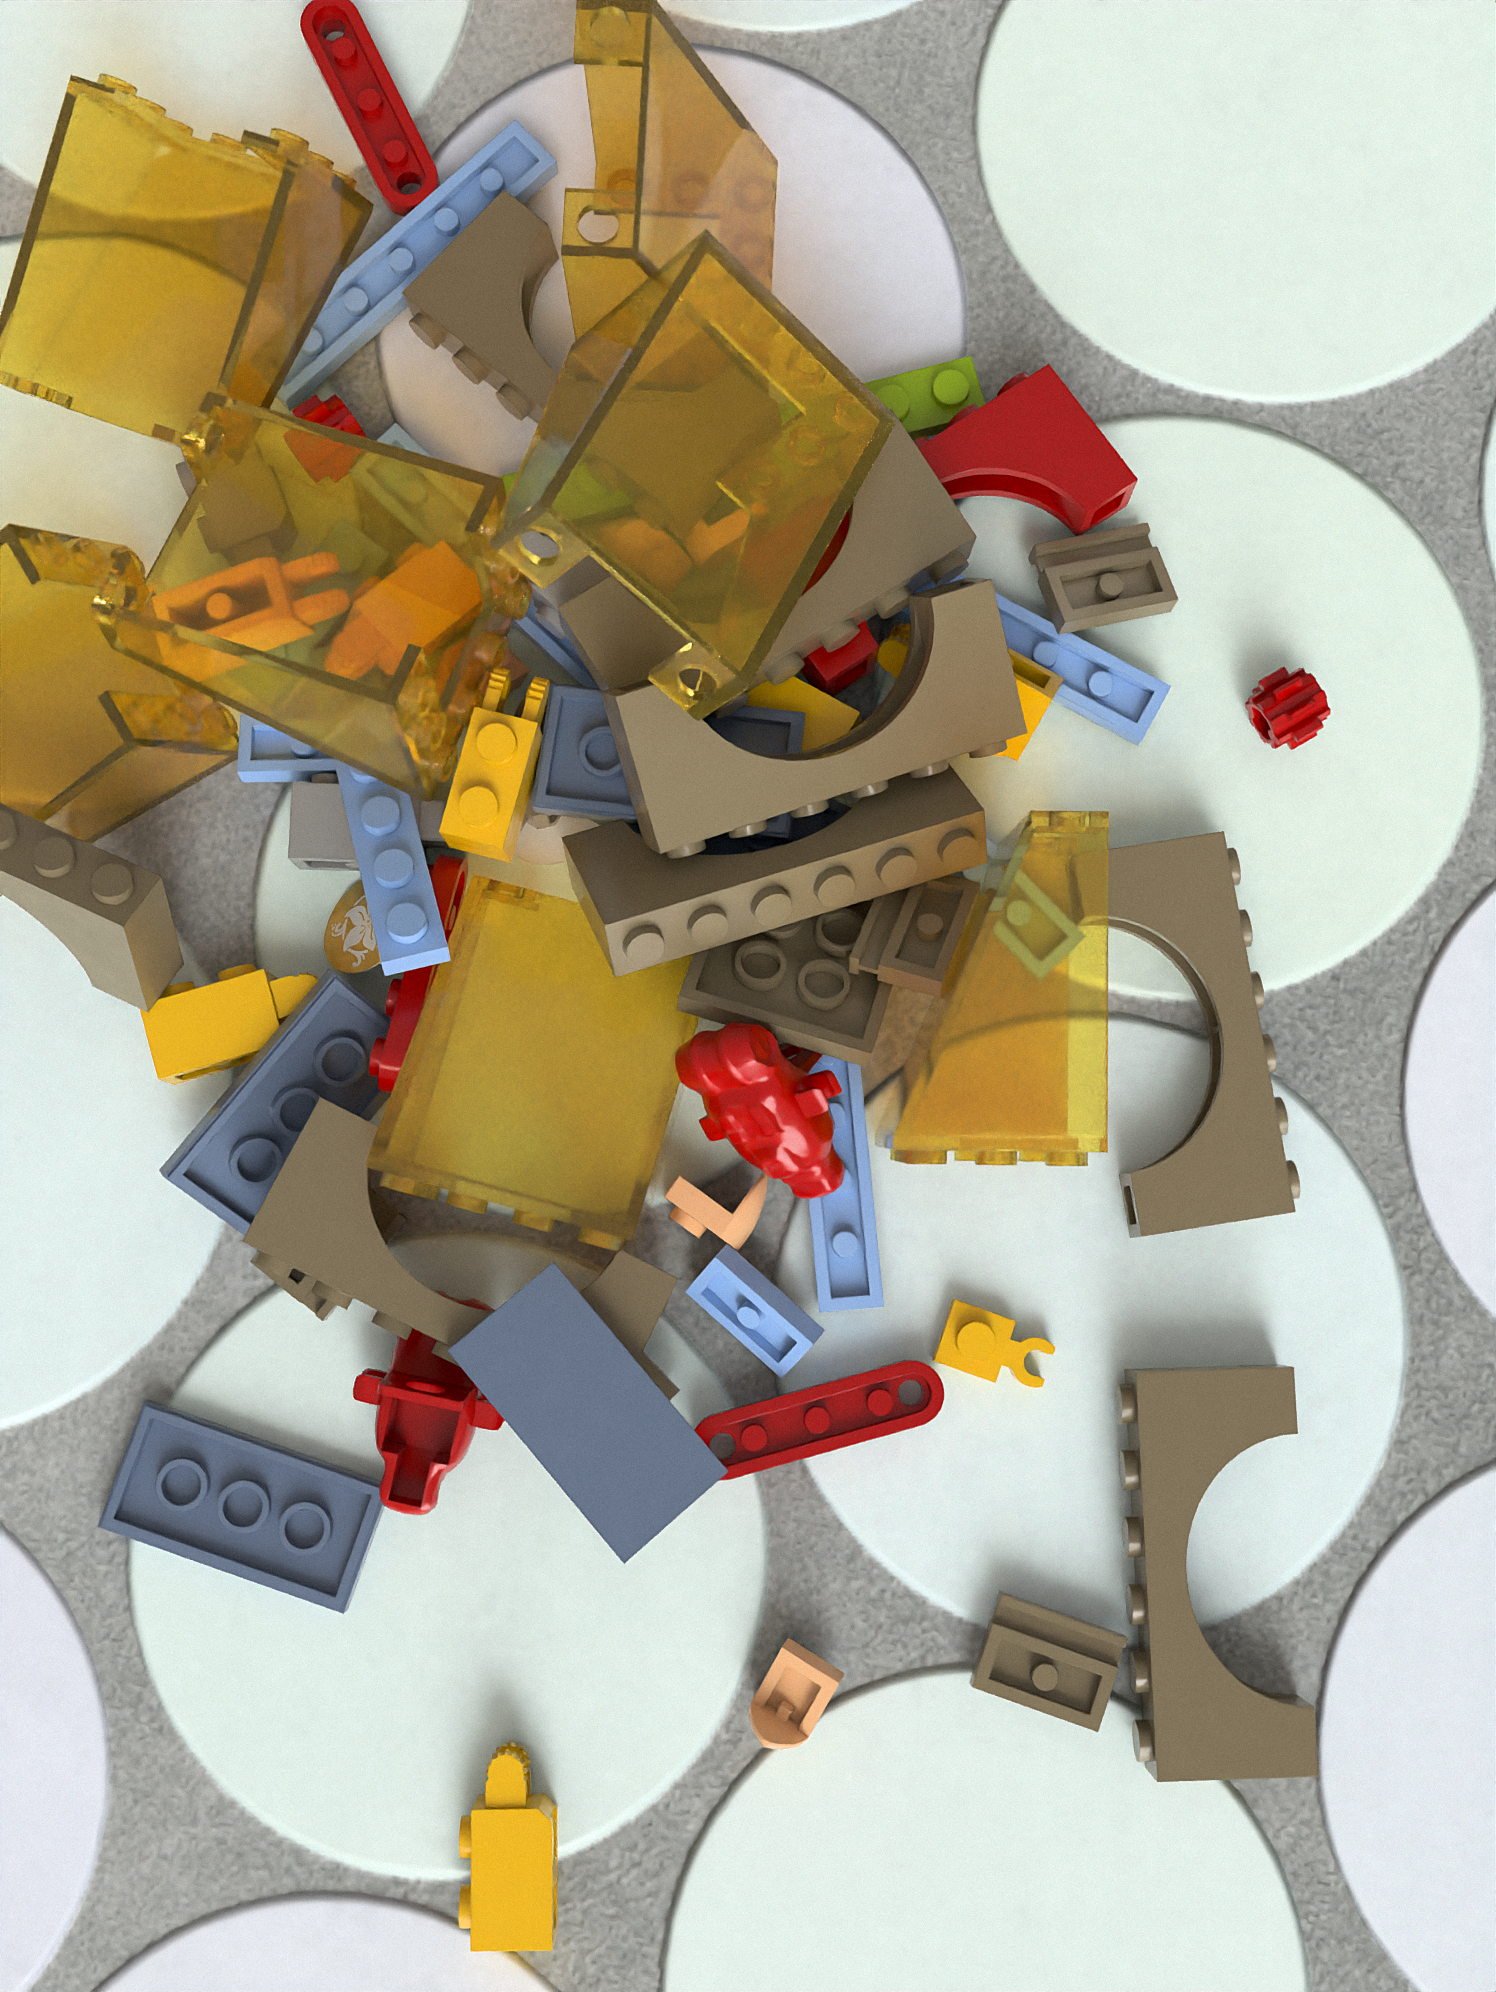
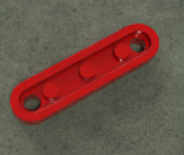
M312 0L303 10L300 20V27L306 46L384 204L393 213L405 217L440 186L436 166L356 6L350 0ZM332 32L344 33L342 37L334 41L326 39ZM414 183L420 185L419 190L415 193L404 194L401 192L402 188L407 184Z
M439 854L435 864H427L448 950L450 951L465 895L468 861L466 858ZM447 962L405 971L402 979L394 978L392 980L386 1000V1016L392 1017L386 1038H376L369 1062V1074L378 1077L380 1091L404 1096L410 1093L417 1074Z
M903 1360L711 1414L701 1420L694 1431L710 1450V1441L716 1434L727 1433L733 1437L736 1444L734 1452L727 1457L716 1456L729 1471L720 1480H731L922 1426L933 1420L941 1410L944 1402V1387L937 1372L927 1364L916 1360ZM907 1380L918 1382L922 1391L920 1399L912 1405L903 1404L898 1397L899 1386Z

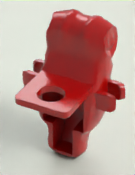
M731 1022L716 1031H701L677 1049L675 1066L679 1079L687 1088L696 1091L702 1096L707 1115L699 1119V1123L710 1141L727 1138L741 1157L761 1169L766 1176L772 1179H781L783 1183L790 1186L793 1194L798 1198L811 1199L823 1197L833 1193L842 1185L845 1167L832 1143L835 1122L827 1100L841 1093L842 1089L835 1075L830 1070L813 1074L808 1073L823 1054L788 1043L778 1045L773 1034L762 1025ZM797 1054L796 1056L792 1057L791 1059H787L788 1057Z
M435 1291L457 1303L476 1309L495 1311L478 1299H455L442 1291ZM412 1329L407 1340L397 1336V1344L392 1352V1361L388 1372L368 1368L356 1377L353 1397L357 1401L377 1405L375 1441L378 1452L385 1461V1472L379 1485V1496L382 1504L391 1510L403 1514L424 1515L436 1507L441 1482L446 1474L464 1459L471 1445L476 1427L494 1431L501 1428L505 1420L461 1367L431 1353L437 1340L415 1329Z

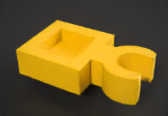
M952 1299L932 1361L996 1383L1001 1365L1009 1368L1012 1376L1018 1382L1029 1387L1038 1388L1043 1387L1045 1379L1029 1374L1024 1367V1358L1032 1350H1039L1053 1355L1055 1347L1049 1341L1037 1337H1027L1018 1342L1010 1338L1016 1323L1015 1320Z

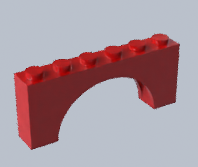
M1049 364L1030 376L1026 372L1014 376L1002 386L996 398L979 408L976 404H972L962 409L950 420L947 429L930 440L924 436L914 440V443L952 500L970 496H999L1017 499L1045 510L1062 522L1075 536L1085 534L1125 508L1138 480ZM845 494L828 505H825L824 502L811 505L796 518L793 527L776 538L772 535L763 536L745 550L742 559L739 561L738 586L761 617L771 614L798 599L828 571L838 556L848 533L849 515ZM866 620L857 625L860 629L857 636L841 648L827 652L824 646L802 659L805 665L800 671L811 686L834 697L875 670L879 646L873 638Z

